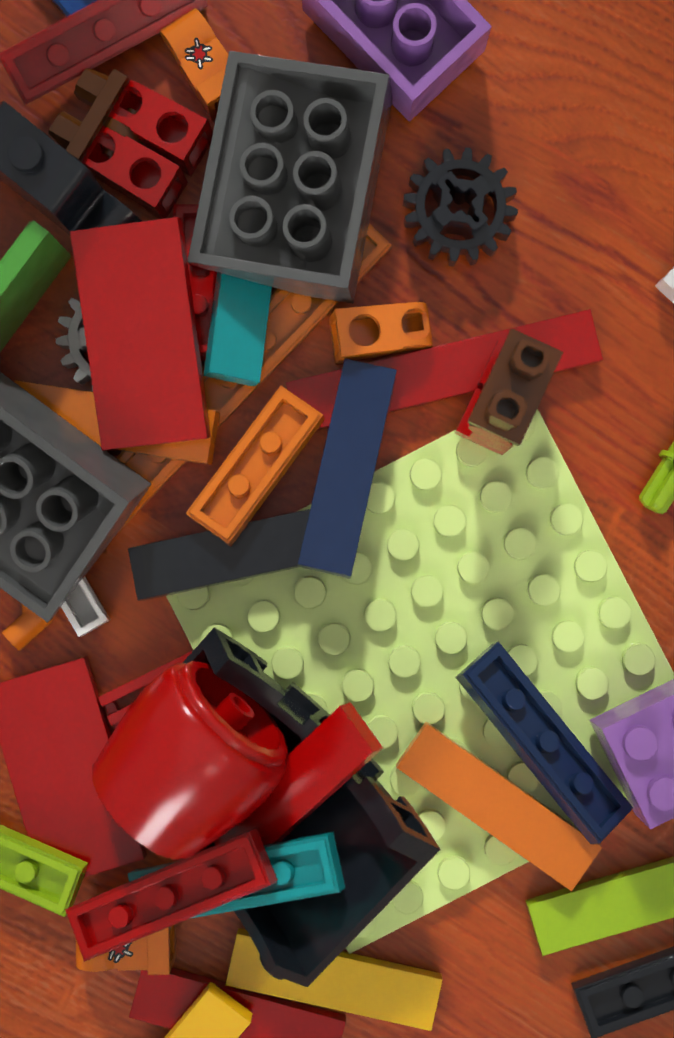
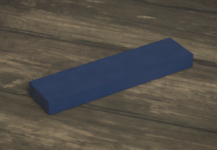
M346 358L344 360L298 567L351 578L397 372L395 369Z
M499 641L491 644L455 677L590 844H600L633 809L632 805Z

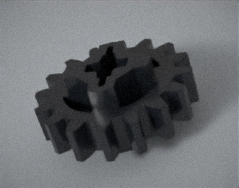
M466 147L459 160H454L451 151L445 149L443 150L440 165H437L430 158L424 160L422 168L425 177L418 174L411 175L409 186L417 193L404 194L403 206L414 210V212L405 216L404 226L405 228L418 227L419 230L415 234L412 243L416 247L428 242L431 245L429 259L434 260L442 251L448 253V266L454 267L458 256L464 254L470 266L475 265L478 260V250L482 249L484 253L491 257L498 249L494 237L506 241L512 230L503 222L514 221L518 214V209L506 205V203L514 199L517 190L516 187H502L501 184L508 173L506 168L499 169L494 173L488 169L491 163V155L486 154L477 163L472 161L471 148ZM456 176H467L475 180L458 179ZM431 189L438 207L427 218L425 198ZM492 198L494 216L489 226L487 224L488 218L482 211L487 200ZM452 201L457 205H461L466 201L470 205L467 215L462 210L453 214L449 210ZM444 235H462L465 238V240H454L447 238Z

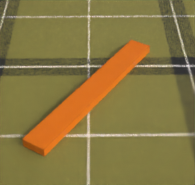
M370 223L368 225L357 284L392 248V244ZM281 289L275 291L270 298L260 383L253 387L203 376L207 409L220 412L218 428L340 301L304 296ZM205 365L202 367V373H203V375H204V367H205ZM122 451L116 457L151 483V486L123 527L187 461Z

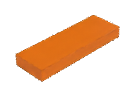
M280 385L186 514L231 547L325 420L324 415Z

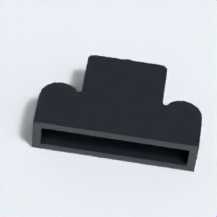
M5 101L0 103V180L68 235H70V231L142 222L123 203L107 193L85 165Z

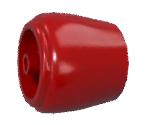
M190 661L187 664L176 663L169 666L149 683L127 709L92 766V782L100 801L107 811L133 839L158 855L173 860L188 859L241 823L267 800L284 776L287 768L285 758L288 755L284 735L267 710L239 689L215 676L209 664Z

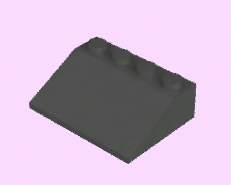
M229 51L188 263L193 266L304 296L353 304L392 105L389 74Z
M0 372V588L48 623L126 523L151 486V483L108 451L102 450L100 445Z

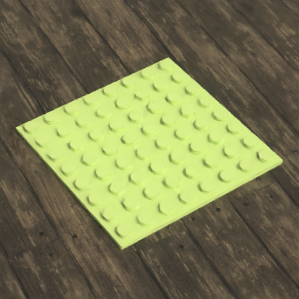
M538 408L521 445H513L503 455L455 434L456 430L374 471L351 578L299 567L166 596L193 650L215 627L267 662V667L263 672L283 688L287 689L292 682L295 683L330 715L340 705L351 702L383 746V749L373 757L384 771L377 780L394 800L399 796H403L408 800L439 846L440 851L346 947L349 954L529 862L396 768V763L425 722L431 724L574 825L455 678L491 644L499 641L626 799L627 797L589 720L674 679V672ZM311 504L298 511L311 509Z

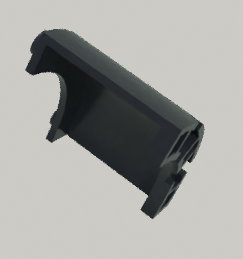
M215 627L183 662L187 664L190 661L209 664L215 676L231 684L263 706L275 720L284 735L288 755L330 716L327 711L295 683L292 682L287 689L283 688L263 672L267 667V662ZM373 758L282 840L287 841L333 832L345 889L338 893L234 911L260 953L262 966L276 979H286L308 987L440 851L431 833L408 800L403 796H399L394 800L377 780L384 771ZM212 842L211 844L203 848L201 851L214 846L215 843Z

